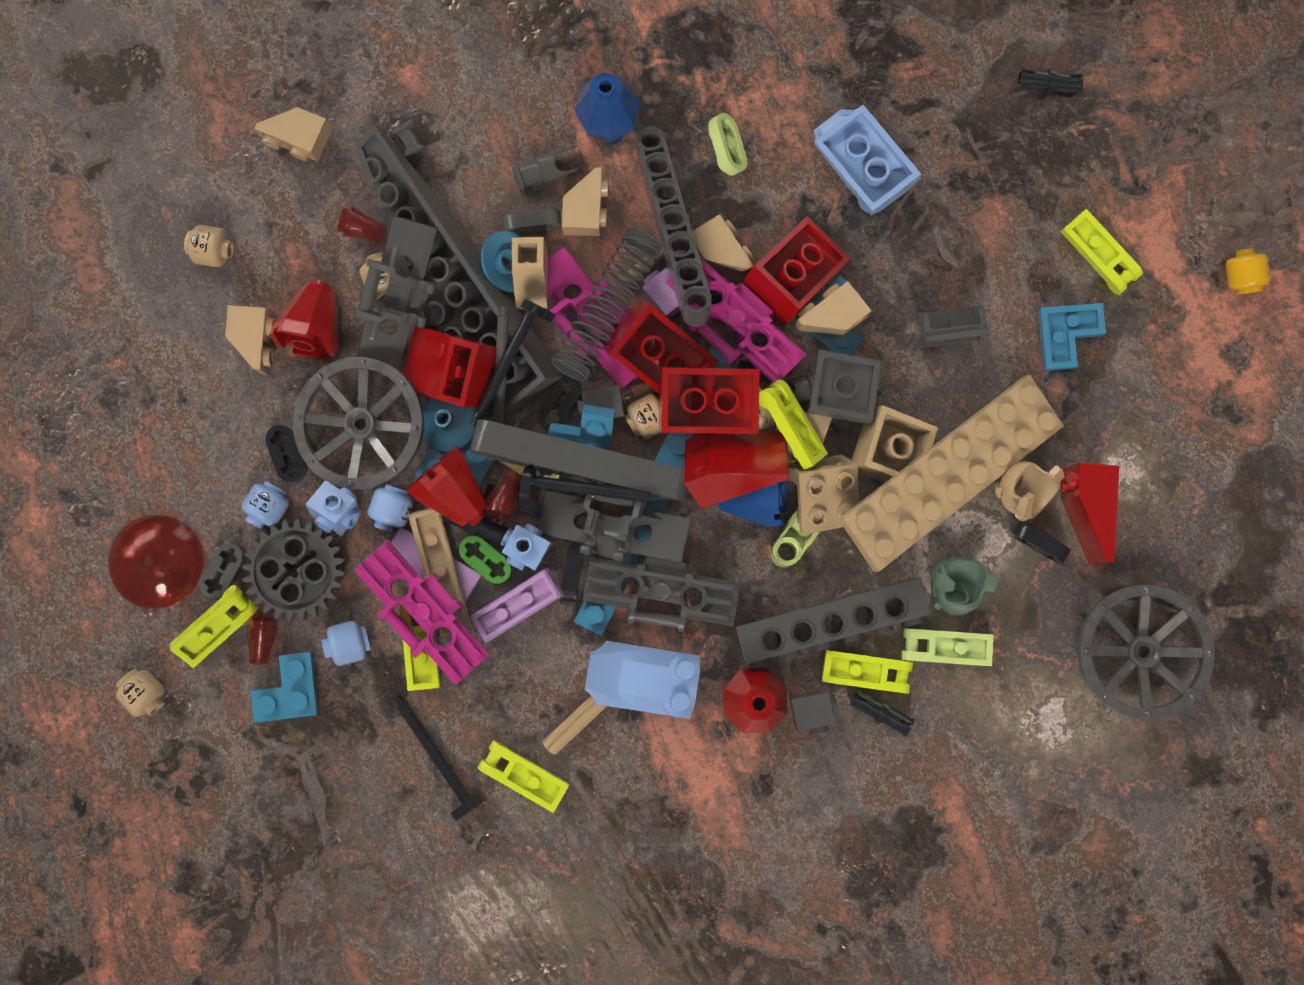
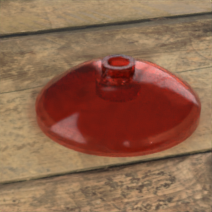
M164 515L144 516L126 525L116 536L109 553V573L117 591L129 602L140 607L152 609L170 607L184 600L197 586L204 567L203 549L196 534L182 521ZM148 555L153 558V563L149 567L145 565V558Z

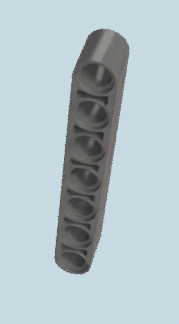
M647 126L642 128L637 134L638 163L682 318L688 325L700 327L705 325L710 318L711 294L665 136L659 128ZM667 197V198H670V199H668V200H663V199H661V198ZM668 224H677V226H669ZM677 250H683V251H686V252H685V253H676L675 251H677ZM691 277L694 278V280L686 281L682 278ZM693 304L701 305L702 308L694 309L690 306Z
M477 420L470 447V452L475 455L522 467L536 468L539 471L592 484L649 491L653 495H660L659 500L675 504H684L687 487L684 484L683 468L497 422Z

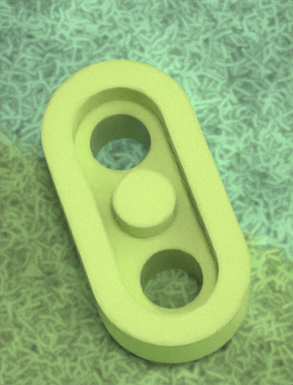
M721 113L709 121L708 132L714 146L719 168L726 174L734 176L746 169L747 157L736 122L727 113Z

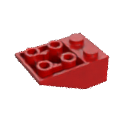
M415 325L404 375L417 392L461 407L476 408L489 384L496 346Z

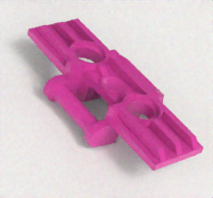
M563 247L548 259V298L554 304V307L549 310L556 314L553 320L568 338L567 331L573 330L572 323L565 314L571 309L576 314L582 313V305L588 304L587 297L593 295L592 288L595 286ZM600 281L601 287L610 289L605 281ZM575 286L582 291L575 299L564 297L565 291L569 287ZM600 289L595 290V295L609 299ZM605 291V292H606L607 294H609L611 297H613L614 299H616V298L612 295V293H610V292H608V291ZM590 298L591 304L603 307L595 298ZM601 300L604 304H606V305L609 306L610 308H612V309H614V310H616V311H618V312H621V310H619V309H618L617 307H615L614 305H612V304H610V303H608V302H606V301H604V300ZM621 306L624 309L626 315L630 309L628 307ZM585 307L587 313L599 316L591 307ZM597 309L600 313H602V314L605 315L606 317H608V318H610V319H612V320L617 321L614 317H612V316L609 315L608 313H606V312H604V311H602V310H600V309ZM615 314L620 319V322L625 317V315ZM580 315V319L583 322H587L598 327L593 322H591L585 315ZM591 317L592 319H594V320H595L596 322H598L599 324L603 325V326L606 327V328L611 329L607 324L603 323L602 321H600V320H598V319H595V318ZM609 322L614 326V328L618 326V324ZM587 326L589 329H591V330L594 331L595 333H597V334H599V335L605 337V335H603L601 332H599V331H597V330H595V329H593V328ZM602 329V330H603L604 332H606L608 335L612 333V332H608V331ZM574 332L570 333L572 339L581 341L600 353V358H596L614 383L619 385L620 390L638 377L604 349H598L590 345ZM591 340V342H593V343H595V344L601 346V345H600L599 343H597L596 341ZM572 343V345L576 348L577 351H579V352L585 354L586 356H588V354H586V353H584L583 351H581L580 349H578V348ZM580 345V346H581L582 348H584L585 350H587V351H589V352L595 354V353H594L593 351H591L590 349H588V348H586V347Z
M700 257L709 291H717L722 297L720 303L711 304L709 320L717 324L723 320L738 335L736 339L738 347L736 350L733 349L707 323L700 327L690 326L689 329L693 333L698 332L727 359L725 363L730 367L744 356L772 382L782 380L806 354L772 323L773 311L743 283L735 286L732 282H727ZM691 277L682 278L686 281L694 280V278ZM670 278L667 280L666 284L674 290L672 280ZM698 304L691 305V307L694 309L702 308V306ZM759 332L767 337L768 343L763 347H758L752 343L751 338Z
M386 540L354 569L384 603L385 607L377 614L381 620L385 619L413 650L411 654L414 658H417L426 651L455 685L490 655L454 615L465 607L460 599L454 600L440 585L442 579L436 572L423 579L389 540ZM397 579H404L409 584V592L401 598L396 597L392 592V585ZM401 604L427 633V637L422 641L395 611ZM441 627L448 628L452 634L451 641L445 646L436 643V634Z

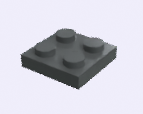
M819 350L816 356L808 413L871 424L874 417L881 361Z

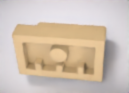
M841 454L824 457L806 470H803L799 462L789 464V480L797 485L800 532L802 534H810L842 528L843 525L839 518L859 503L858 463Z

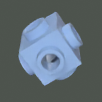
M326 480L305 504L311 516L316 519L314 522L328 533L333 530L341 536L347 529H351L357 523L359 513L361 512L354 493L347 488L342 487L338 489Z
M528 523L524 528L516 525L514 530L509 528L501 541V545L504 546L502 553L508 556L507 563L522 571L526 565L537 572L553 544L541 538L543 531ZM528 542V550L522 552L520 549L521 544Z

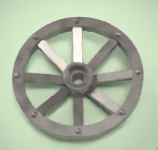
M367 357L340 359L320 369L303 387L294 409L293 433L302 459L320 478L343 488L370 489L394 480L408 468L416 457L424 434L423 406L412 383L405 375L391 365ZM359 369L358 408L352 405L330 380L331 378L345 371ZM370 370L387 376L396 385L369 410ZM322 386L347 413L345 418L308 414L310 405ZM404 394L410 410L411 423L378 421L377 418L400 395ZM365 419L366 427L361 430L359 424L361 420ZM307 423L344 427L345 432L315 453L309 440ZM377 430L410 433L408 442L396 461L377 436ZM355 438L348 477L332 471L322 463L323 460ZM367 439L387 466V469L373 476L359 478L365 441Z
M1134 585L1108 594L1090 610L1079 633L1077 655L1082 677L1090 691L1100 702L1111 710L1127 717L1156 720L1182 712L1201 696L1213 672L1215 647L1206 619L1187 598L1161 586ZM1139 596L1137 633L1135 637L1111 608L1126 599ZM1151 597L1164 600L1179 609L1176 614L1150 637L1148 636ZM1102 617L1127 643L1125 647L1092 646L1095 630ZM1188 618L1196 632L1199 648L1161 647L1159 643ZM1140 646H1142L1145 651L1142 657L1138 655V649ZM1092 656H1126L1127 660L1103 686L1094 669ZM1161 657H1199L1198 669L1189 687L1159 661ZM1135 666L1137 667L1141 708L1126 704L1112 695ZM1151 667L1181 695L1167 704L1152 707L1148 668Z

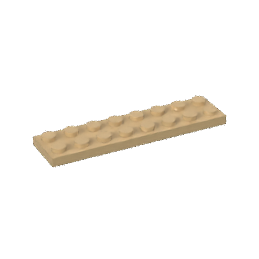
M1031 375L1024 376L842 515L839 521L872 570L880 572L1008 471L1014 464H1017L1059 431L1064 425Z

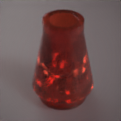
M344 207L338 222L337 231L342 232L345 237L373 240L380 243L386 225L377 222L354 207L352 209Z
M504 470L502 477L485 501L488 513L502 519H510L511 514L516 512L519 486L522 479L519 473L512 470Z
M268 617L250 618L249 624L246 625L249 663L256 665L268 664L269 655L278 631V627L275 626V619Z

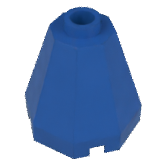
M603 72L581 86L575 107V115L587 136L594 138L598 136L605 141L613 142L634 130L641 105L627 80Z
M787 480L717 503L719 510L767 526H783L786 524V518H780L781 512H787L788 508Z

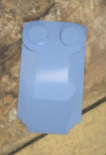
M864 105L855 110L841 109L814 129V145L856 196L860 208L870 213V215L882 211L906 193L922 175Z
M605 640V643L600 648L590 653L584 690L593 697L595 704L690 719L697 695L700 676V656Z

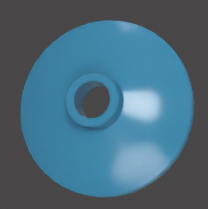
M499 231L489 236L485 241L481 251V264L485 276L494 287L506 293H514L512 238L521 236L511 231Z
M431 398L423 409L425 420L424 440L429 446L441 452H449L457 445L461 449L466 447L473 439L475 427L470 424L474 418L473 413L476 408L461 407ZM448 414V421L442 424V418Z

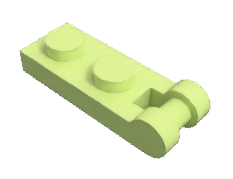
M903 628V638H906L905 650H902L901 660L992 666L994 635ZM918 639H927V652L918 651Z

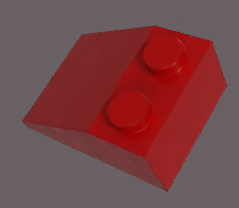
M807 216L756 263L740 283H743L773 311L772 317L785 327L851 258Z
M642 298L637 300L615 328V332L610 334V340L603 343L605 351L659 394L660 367L714 368L719 362L654 306Z
M660 367L659 431L661 433L758 434L760 369Z
M758 431V434L704 433L685 440L684 484L701 509L789 479L788 442L780 431Z
M1078 463L1063 469L1064 478L1060 481L1059 492H1062L1061 500L1089 565L1114 563L1120 467L1118 465Z

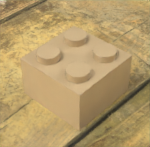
M883 405L875 407L873 422L871 424H862L852 461L858 463V473L885 483L933 446L938 427Z

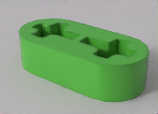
M468 536L462 540L459 546L461 558L485 579L494 584H502L510 579L513 571L512 565L507 563V558L488 542L478 536ZM479 542L481 544L479 551L486 557L483 560L475 555L469 558L467 556L469 553L467 545L469 543L475 545ZM489 559L498 565L501 562L505 564L503 571L506 574L503 577L497 575L493 578L491 576L493 569L486 564Z

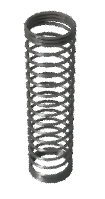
M631 227L625 231L621 239L622 244L616 248L617 253L612 254V261L606 265L607 270L602 271L601 275L603 278L597 280L598 287L592 288L593 295L587 297L588 304L582 305L583 312L577 314L578 321L572 322L573 330L567 331L568 338L562 340L563 347L557 348V353H554L551 362L565 375L578 381H587L590 371L584 364L592 367L595 366V362L591 358L577 350L568 348L565 345V341H571L584 353L600 358V353L581 341L572 339L570 333H576L584 341L598 349H605L603 342L594 336L605 341L610 340V336L602 329L608 332H615L614 326L609 322L620 323V319L615 314L625 315V311L621 306H630V302L625 297L635 298V294L631 289H640L636 281L645 280L642 273H649L650 271L646 264H654L652 257L659 256L662 251L660 242L644 230ZM638 241H640V242H642V243H645V244L648 245L649 247H646L645 245L639 243ZM624 247L629 254L620 253L619 248ZM628 248H632L635 251L647 256L651 260V262L639 258L638 256L633 254ZM619 255L625 263L615 261L614 257ZM623 256L637 261L642 266H644L646 270H642L634 266L633 264L628 262ZM610 264H614L621 272L610 270ZM619 265L627 267L632 271L636 272L642 279L630 275L629 273L624 271ZM609 272L617 281L605 278V273ZM615 274L627 278L628 280L633 282L637 287L625 283L624 281L619 279ZM600 281H605L613 290L601 287ZM609 282L621 286L622 288L626 289L629 293H631V295L621 292ZM600 289L609 299L595 295V290ZM605 291L615 294L616 296L623 299L627 304L614 299ZM590 298H595L603 307L591 304ZM601 300H604V301H606V302H608V303L614 305V306L617 307L619 310H621V312H618V311H616V310L610 308L609 306H607L606 304H604ZM585 307H591L599 316L587 313ZM597 309H600V310H602V311L608 313L609 315H611L612 317H614L617 321L612 320V319L606 317L605 315H603L602 313H600ZM580 315H585L591 322H593L598 327L590 323L581 321ZM591 317L602 321L603 323L607 324L611 329L604 327ZM575 324H581L588 332H590L594 336L583 331L577 330L575 328ZM587 326H589V327H591V328H593V329H595V330L601 332V333H602L603 335H605L607 338H605V337H603V336H601V335L595 333L594 331H592L591 329H589ZM583 335H585V336H587V337L593 339L594 341H596L597 343H599L601 346H599V345H597V344L591 342L590 340H588L587 338H585ZM580 345H582V346H584V347L590 349V350L593 351L595 354H593V353H591V352L585 350V349L582 348ZM560 350H566L573 357L560 353ZM574 353H576V354L582 356L583 358L587 359L589 362H587V361L581 359L580 357H578V356L575 355Z

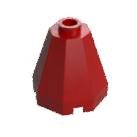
M320 280L303 285L272 325L269 336L278 347L285 349L286 344L294 347L293 354L315 360H328L329 355L331 358L336 357L339 348L337 295L331 289V285Z
M458 445L442 456L434 466L429 467L407 489L415 500L461 526L467 523L474 526L487 514L483 510L487 506V501L467 455Z
M767 668L740 669L723 687L724 715L743 733L771 732L788 713L787 686ZM760 697L763 699V704H760L759 709L753 707V701L755 698Z

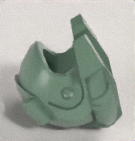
M947 556L946 559L934 564L931 570L933 606L937 610L942 608L945 612L954 616H963L975 610L983 600L984 591L995 592L997 586L996 574H991L990 569L981 562L964 558V556Z

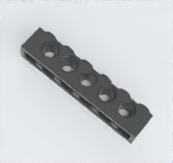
M921 577L734 628L744 664L751 663L753 668H758L771 664L770 658L782 655L783 660L792 659L802 655L801 649L813 647L814 652L831 648V641L843 638L844 644L863 639L861 633L874 630L875 635L893 631L892 625L904 622L905 627L924 623L923 616L931 615ZM891 598L898 600L901 605L899 614L894 617L886 611V604ZM862 606L866 607L871 614L869 622L865 625L859 624L855 618L857 609ZM829 615H835L840 620V628L835 633H830L825 628L824 622ZM799 623H805L810 629V635L805 641H798L794 636V628ZM769 631L776 632L780 638L779 645L772 650L767 649L763 644V637Z

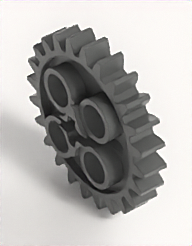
M299 519L295 520L293 528L288 520L282 521V529L277 525H270L272 534L269 535L266 532L260 531L259 534L263 541L261 543L251 541V545L256 549L255 553H245V556L252 561L251 564L242 566V569L250 571V576L242 580L253 585L246 593L258 595L253 602L254 605L265 603L264 614H269L275 609L274 619H281L286 613L287 622H294L296 614H298L301 621H307L308 611L313 617H318L319 606L325 610L330 609L327 602L328 598L333 600L339 599L334 589L345 587L338 581V577L347 575V572L339 570V566L347 561L336 556L343 548L339 546L332 547L331 545L336 537L328 536L324 538L326 531L322 528L314 532L315 523L310 521L306 524L305 528L303 527L302 520ZM300 540L303 544V551L299 556L294 557L290 550L291 545L294 541ZM313 551H316V556L313 559H310L309 561L305 562V560L311 555V553ZM271 561H276L279 571L276 576L271 578L267 574V565ZM319 563L322 565L324 573L319 580L315 581L310 571L315 564ZM291 565H301L297 569L299 576H289L293 571L290 567ZM285 577H287L285 581L281 583L277 590L273 589V586L278 581H281ZM292 584H295L299 589V596L292 602L287 597V589Z

